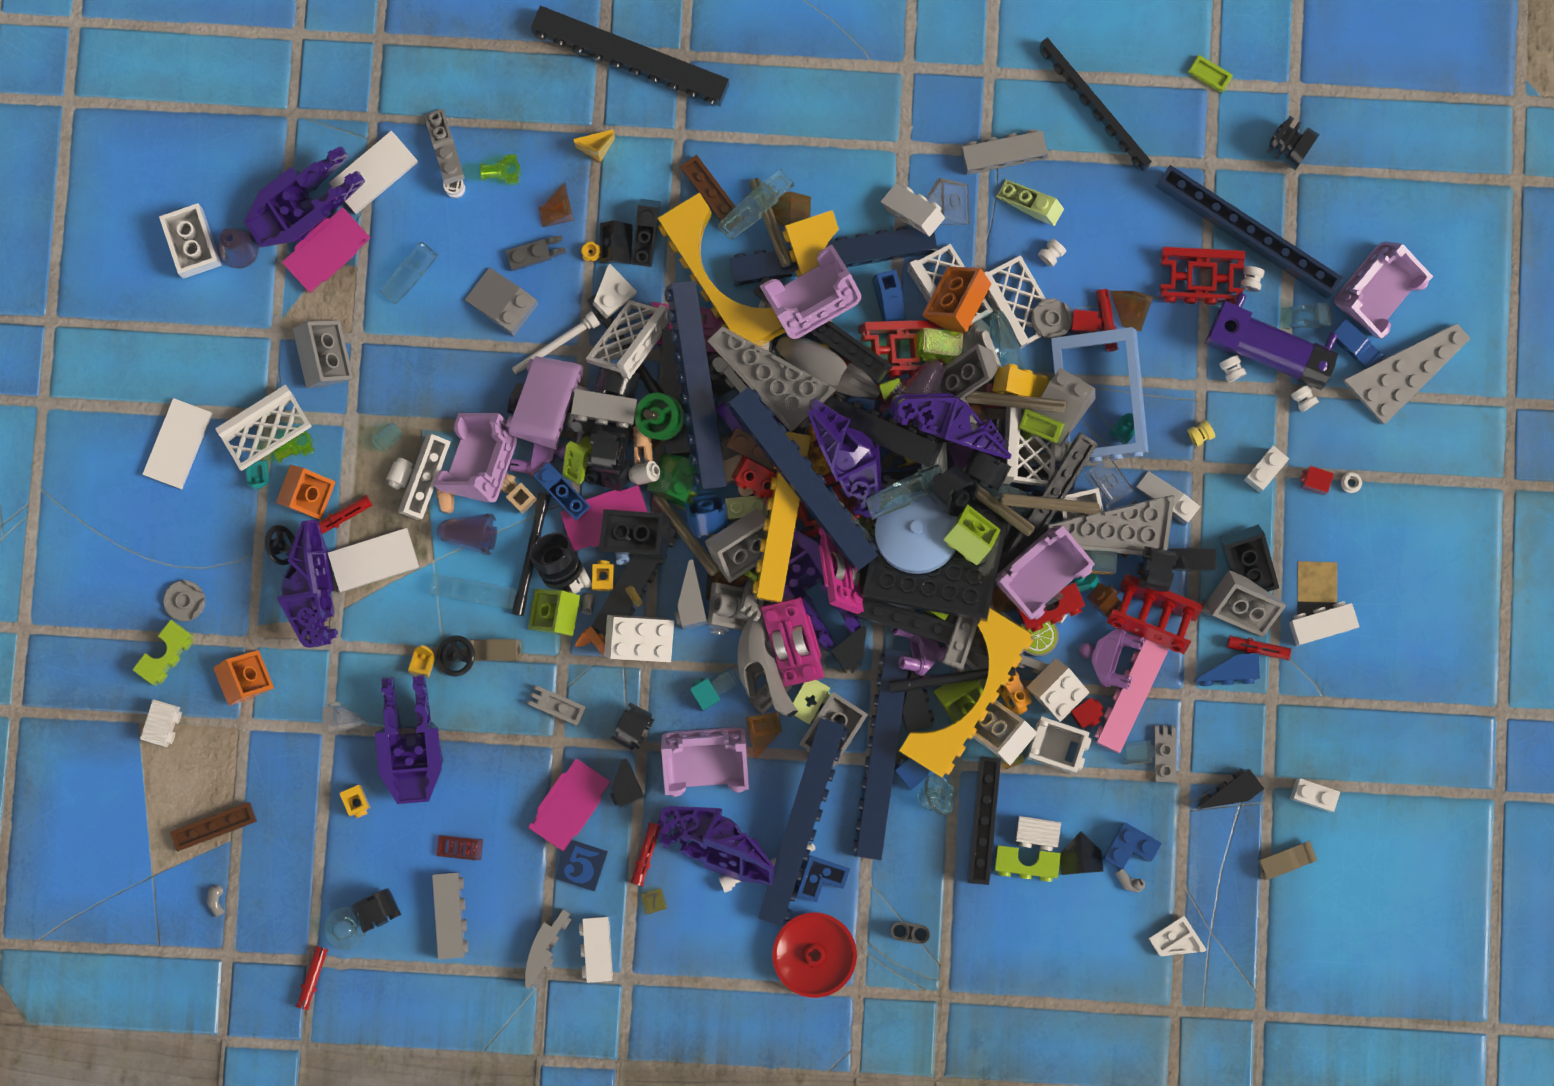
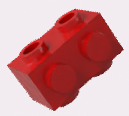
M743 455L731 475L736 481L734 484L742 489L749 487L754 490L753 494L761 499H764V497L772 498L773 490L770 489L772 477H776V473Z

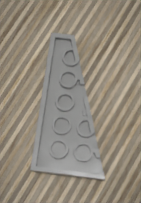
M1455 323L1424 340L1414 343V345L1408 348H1404L1378 361L1368 368L1358 371V373L1342 379V381L1381 424H1386L1471 338L1458 323Z
M721 327L708 340L710 345L752 390L755 389L759 393L761 400L790 432H794L809 417L807 411L811 399L816 398L824 403L837 390L833 386L725 327Z
M1169 495L1100 511L1098 514H1088L1049 523L1045 532L1055 525H1063L1083 550L1142 555L1145 546L1167 550L1175 496Z

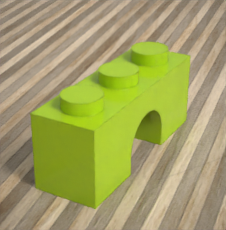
M170 620L158 635L167 645L165 655L155 659L145 653L133 668L134 672L155 686L161 685L166 680L168 670L171 667L174 668L179 663L181 653L184 650L187 651L193 644L192 639L194 635L173 620Z
M996 846L994 871H998V876L1011 877V873H1016L1022 879L1031 880L1032 876H1040V881L1052 882L1053 878L1058 879L1061 853L1038 851L1036 862L1031 866H1025L1018 859L1019 848Z

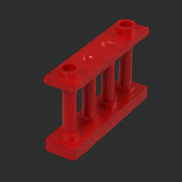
M1126 573L1118 589L1124 592L1119 610L1113 609L1106 623L1113 625L1115 628L1144 637L1174 652L1185 654L1191 643L1190 640L1185 639L1190 620L1194 622L1197 620L1203 605L1171 591L1161 592L1138 587L1139 578ZM1132 596L1144 601L1138 619L1126 614ZM1152 604L1163 608L1157 627L1146 623ZM1171 612L1182 616L1177 635L1165 630Z

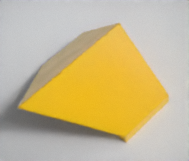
M612 129L573 140L578 150L601 162L613 143L615 135Z

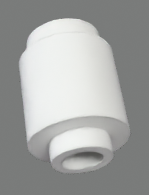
M398 457L397 461L393 462L387 475L388 485L397 490L400 487L405 488L413 471V464Z
M654 461L636 464L629 470L630 481L637 485L657 481L660 475V468Z

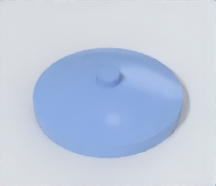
M915 491L901 494L888 502L877 518L875 526L877 547L883 558L898 570L913 574L934 571L948 562L956 549L949 547L943 539L957 519V516H950L929 498L928 492Z

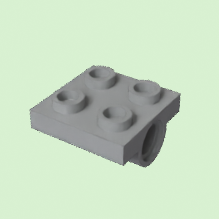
M712 583L707 624L743 631L746 620L750 618L745 615L746 610L743 613L739 610L744 588Z

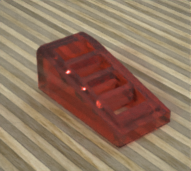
M439 835L437 856L481 860L483 839ZM446 840H449L448 853L445 852ZM455 841H458L457 851L454 853ZM466 842L465 854H462L463 844Z

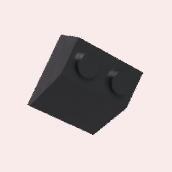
M865 625L831 651L832 657L845 673L849 671L854 673L862 666L861 661L864 656L867 629Z
M623 759L611 787L613 793H610L614 805H619L621 808L645 798L628 759Z

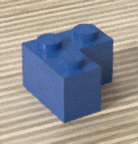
M1122 822L1102 859L1119 869L1125 867L1132 852L1148 862H1152L1162 843L1130 824Z
M810 855L797 896L817 902L823 882L844 889L850 868Z

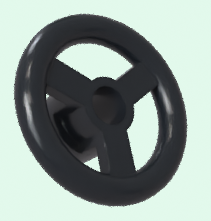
M274 525L267 531L265 536L266 552L276 564L288 565L290 564L288 558L280 559L276 555L282 552L288 553L290 549L283 539V533L286 534L291 545L295 537L287 527ZM274 532H276V538L271 539Z
M453 635L444 639L437 650L438 666L445 674L452 677L466 674L472 668L475 660V650L472 643L460 635ZM457 641L467 647L469 657L462 655L458 650ZM459 661L467 663L460 670L449 669L452 664Z

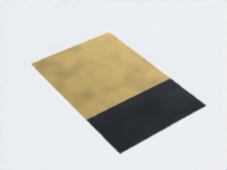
M1298 561V615L1305 613L1306 616L1313 615V610L1323 607L1326 608V611L1334 609L1333 605L1337 603V562Z

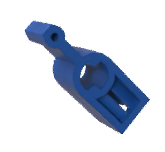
M1347 319L1333 332L1338 335L1335 343L1349 356L1358 360L1365 368L1376 364L1385 356Z

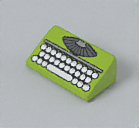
M898 378L879 385L887 405L903 388Z

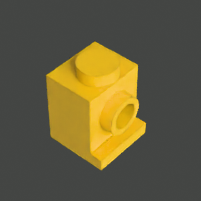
M597 561V564L592 566V590L612 591L614 588V565L610 564V561ZM601 573H607V579H600Z
M362 785L354 786L340 793L349 816L355 815L357 819L368 814L366 810L370 809V805ZM355 799H359L361 801L360 806H354Z

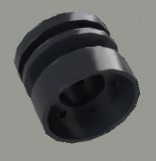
M1289 116L1287 120L1280 124L1272 136L1266 152L1271 154L1274 148L1277 147L1280 150L1275 158L1278 159L1283 153L1288 154L1284 164L1296 171L1320 134L1309 127L1301 134L1298 132L1301 122L1299 121L1293 129L1290 127V124L1294 117Z
M557 532L546 534L540 537L530 549L529 557L543 583L549 588H563L579 578L583 564L568 536Z

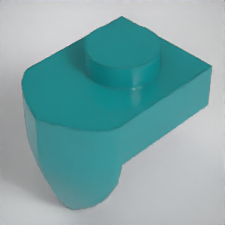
M1133 413L1124 414L1109 433L1123 445L1127 444L1135 435Z
M258 460L246 468L247 485L250 488L259 490L269 483L268 460Z
M1090 573L1085 578L1080 576L1073 579L1069 585L1076 582L1079 592L1092 591L1099 584L1097 574Z

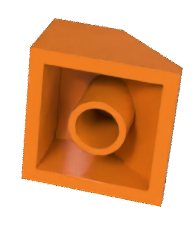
M290 465L276 504L321 520L335 481L305 468Z
M259 650L226 659L213 667L228 706L249 700L274 689Z

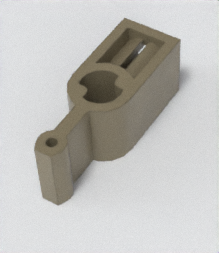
M469 640L475 650L474 661H521V640ZM466 647V656L469 657V652Z
M1310 841L1257 861L1264 879L1269 880L1318 860Z

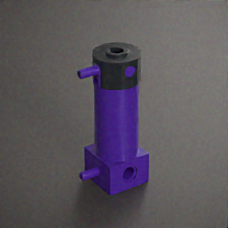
M1243 293L1238 294L1234 304L1225 301L1220 306L1204 344L1230 355L1234 352L1296 378L1298 381L1316 389L1322 390L1333 373L1338 353L1332 350L1338 337L1336 333H1330L1325 346L1316 342L1313 344L1251 317L1253 312L1242 308L1246 299V295ZM1225 324L1231 326L1232 332H1228L1225 329Z

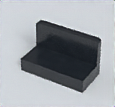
M616 220L600 223L599 263L610 264L617 262L627 265L631 264L632 224Z

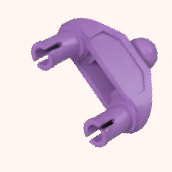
M534 443L532 460L523 461L512 458L510 472L527 473L528 476L534 478V475L548 462L550 464L554 463L555 455L564 460L567 444H563L557 447V450Z
M895 628L891 629L893 635L907 637L910 641L913 658L901 656L898 661L900 669L911 670L917 675L924 676L936 660L943 662L947 647H939L937 641Z
M1116 629L1097 641L1096 647L1091 643L1082 644L1079 648V653L1085 659L1092 657L1091 662L1103 686L1110 687L1113 685L1128 690L1130 688L1128 683H1132V677L1115 673L1118 659L1124 646L1142 650L1143 646L1140 643L1144 644V637L1127 634V631L1123 629Z

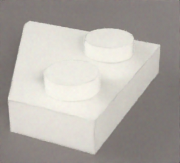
M609 264L593 305L607 319L632 299L637 291Z
M1185 916L1180 917L1148 938L1159 956L1206 951V948Z

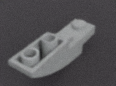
M444 109L424 114L445 185L465 179Z
M562 910L552 926L544 922L538 931L526 964V988L530 989L532 986L536 988L543 978L540 976L544 968L548 970L554 962L552 958L554 953L548 947L551 946L553 948L560 938L557 934L561 929L566 930L572 921L569 918L571 913L567 910Z

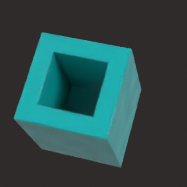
M700 678L692 683L693 687L690 690L703 712L721 701L708 678L705 680Z

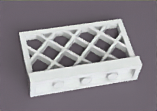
M951 244L920 260L916 259L910 262L908 266V273L927 303L936 289L934 284L935 278L941 279L943 276L937 274L938 265L965 267ZM949 252L953 258L952 263L940 261L941 255ZM927 262L936 264L934 273L926 271L923 264ZM985 297L981 304L986 311L976 313L971 324L993 313ZM944 328L949 338L957 334V332L948 331Z
M1021 255L989 272H985V275L991 282L985 297L1016 351L1041 338L1036 331L1035 335L1030 338L1024 332L1025 325L1033 327L1032 323L1027 321L1029 312L1034 310L1030 308L1032 299L1041 302L1046 298ZM1016 263L1020 265L1022 269L1021 276L1010 273L1012 265ZM996 273L1006 275L1004 284L996 283L992 276ZM1008 277L1019 279L1017 289L1006 286ZM1022 281L1031 284V293L1020 290ZM1005 290L1016 293L1014 302L1007 301L1004 298ZM1019 294L1030 297L1027 307L1017 304ZM1015 307L1026 311L1024 320L1015 317Z
M629 300L586 357L587 363L620 372L623 378L630 379L662 336V329H667L670 325L668 307L660 305L656 308ZM632 308L639 310L637 313L628 315ZM653 314L650 319L644 320L643 316ZM638 318H641L642 322L633 325L630 324V321ZM628 324V327L617 330L619 325ZM643 328L640 333L633 334L634 330ZM630 332V337L620 340V335ZM617 338L616 342L606 345L609 339ZM632 342V344L629 346V348L624 349V350L622 349V346H623V345H626V344ZM619 347L620 351L609 355V350ZM600 353H606L605 357L595 358ZM621 357L617 364L611 363V360Z
M285 384L215 429L237 466L242 471L312 426L297 403L293 393ZM292 402L294 405L292 412H283L284 406ZM270 415H276L274 424L265 423L266 418ZM281 416L290 417L287 426L279 425ZM295 418L304 421V424L298 428L292 427ZM259 426L256 435L248 434L249 428ZM264 427L272 428L270 437L261 436ZM277 429L286 430L282 438H274ZM235 437H241L239 446H233L229 441ZM246 438L255 439L252 448L243 447ZM259 440L268 441L266 448L263 450L257 449ZM241 452H250L249 458L241 463L239 460Z
M1006 407L1004 439L1006 443L1004 448L1012 455L1010 459L1003 458V461L1012 467L1003 484L1016 482L1045 487L1048 481L1041 480L1036 473L1044 469L1048 473L1050 480L1055 471L1056 443L1052 441L1045 443L1039 436L1034 434L1025 441L1020 435L1022 429L1018 428L1022 419L1021 410H1025V408ZM1034 438L1042 446L1036 452L1028 444ZM1022 447H1025L1031 454L1026 460L1019 454V450ZM1044 449L1050 455V460L1046 463L1037 455ZM1033 457L1041 465L1035 471L1027 464ZM1021 466H1024L1030 473L1026 478L1017 476L1018 469Z

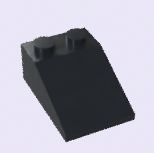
M604 509L599 551L666 559L670 517L663 513Z
M1259 525L1219 537L1230 571L1248 578L1267 592L1279 589L1266 536Z

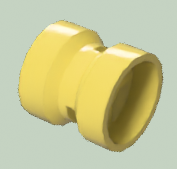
M1206 419L1200 422L1199 426L1187 429V433L1196 447L1201 446L1205 440L1210 441L1215 438L1213 428Z

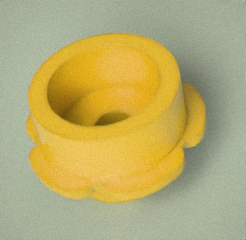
M587 242L582 246L581 254L585 261H596L599 258V245H596L594 242Z

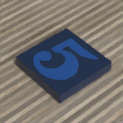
M571 840L563 852L555 879L595 891L608 851Z

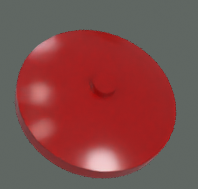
M814 912L799 915L782 927L774 942L772 959L777 976L788 989L804 997L820 998L837 992L849 981L856 966L857 950L852 934L842 922L833 916Z

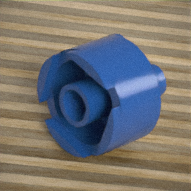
M713 493L701 494L693 497V502L688 504V501L685 503L684 508L688 528L695 538L699 539L704 538L706 535L717 534L729 526L727 505L723 496L718 498Z

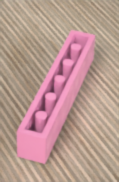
M1145 638L1144 644L1141 645L1143 646L1142 650H1135L1130 659V662L1133 663L1130 670L1126 669L1123 674L1124 676L1132 677V683H1128L1130 688L1128 690L1124 688L1116 689L1112 697L1115 702L1112 708H1107L1103 717L1106 721L1103 727L1099 725L1094 736L1097 738L1095 743L1115 753L1121 752L1169 648Z

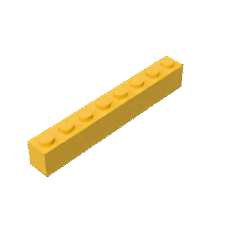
M787 432L786 436L790 441L793 439L800 447V454L803 457H807L811 436ZM777 471L776 477H772L770 489L773 490V496L768 499L767 510H770L769 519L765 518L763 531H766L765 539H761L759 551L763 553L762 559L757 561L756 572L759 573L758 581L754 580L752 593H755V599L780 603L783 598L800 499Z

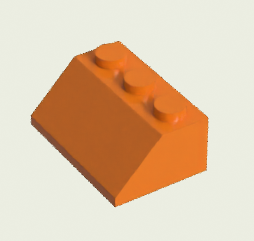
M948 266L922 315L924 318L948 331L967 332L991 286V282L981 268Z

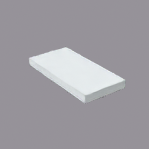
M390 131L330 181L329 184L333 188L338 187L344 183V177L349 173L352 174L355 171L361 173L365 183L345 201L352 211L358 214L414 167L418 160L398 137Z
M173 398L142 475L182 490L213 413Z
M408 528L328 553L340 593L420 568Z

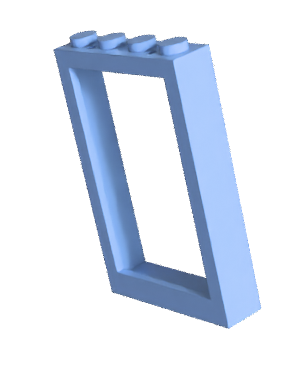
M1129 327L1051 338L1055 374L1060 368L1063 369L1061 350L1126 341L1136 443L1095 448L1089 460L1090 463L1102 462V458L1121 460L1126 455H1131V458L1143 457V453H1149L1137 330ZM1070 435L1064 441L1065 443H1070Z

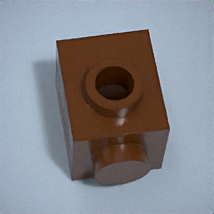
M1099 583L1086 597L1095 610L1107 619L1113 609L1119 610L1121 601L1116 596L1118 592L1112 586L1108 585L1106 587L1102 583Z

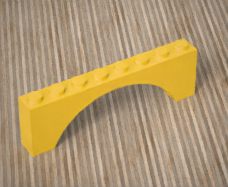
M699 192L658 217L660 225L657 227L663 237L667 235L670 242L668 244L673 253L678 252L681 258L678 260L684 269L688 268L691 272V275H689L690 279L696 281V286L699 284L702 289L700 294L704 301H710L713 306L711 311L715 318H721L724 323L721 326L761 347L784 333L785 329L772 308H755L735 302L721 293L708 278L701 260V242L712 213Z
M833 210L784 226L785 231H782L785 242L790 243L792 250L789 251L792 263L796 262L798 270L795 271L797 278L819 266L817 255L827 246L830 239L839 230Z
M990 608L987 622L980 621L978 624L985 639L989 656L988 677L978 701L966 715L947 727L928 732L911 731L899 750L941 778L944 774H950L955 766L952 761L956 756L960 758L966 748L963 745L967 738L971 740L977 729L974 726L978 720L981 722L984 720L989 712L985 710L989 703L994 704L1000 693L996 691L1000 685H1006L1011 677L1008 672L1012 667L1016 669L1022 659L1019 656L1023 649L1027 651L1033 642V639L1030 638L1032 633Z

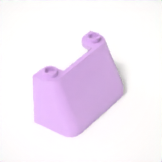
M1384 241L1373 249L1336 294L1333 302L1374 337L1382 339L1390 332L1391 323L1388 321V318L1411 290L1421 291L1425 289L1433 276L1403 244Z
M832 244L821 250L817 255L818 267L785 286L777 279L769 280L760 285L783 328L792 339L804 336L856 306L861 300V293Z
M535 356L534 360H529L527 379L514 415L509 416L506 427L509 428V435L557 450L560 441L558 438L560 432H562L563 423L575 389L578 387L577 383L580 384L583 377V366L573 362Z
M458 413L454 423V431L460 438L450 471H439L433 485L442 492L482 502H495L499 496L517 444V437L509 435V428L506 427L507 421L499 413Z
M1055 525L997 574L995 584L1030 620L1033 618L1037 620L1045 613L1043 609L1049 600L1073 579L1080 576L1082 578L1088 576L1092 572L1091 567L1095 563L1063 525Z
M743 728L674 731L662 735L661 751L665 795L677 797L686 791V787L728 784V788L737 793L749 790L746 736Z

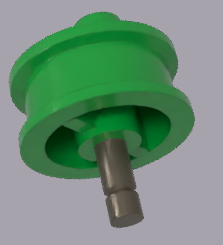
M651 393L642 398L635 410V423L638 430L644 436L657 440H668L675 437L681 431L684 425L683 414L685 412L682 404L673 396Z

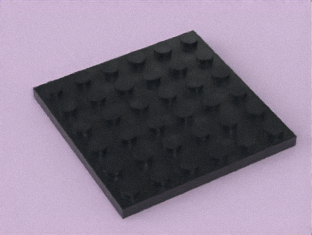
M888 479L882 509L888 502L901 494L915 491L930 493L932 487ZM975 498L974 501L969 500L967 504L1001 530L992 549L978 565L966 560L956 550L949 561L940 568L927 573L913 574L903 572L890 565L878 549L876 551L878 556L869 563L862 598L987 622L1008 521Z

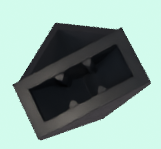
M1081 831L1061 852V875L1103 871L1102 851Z

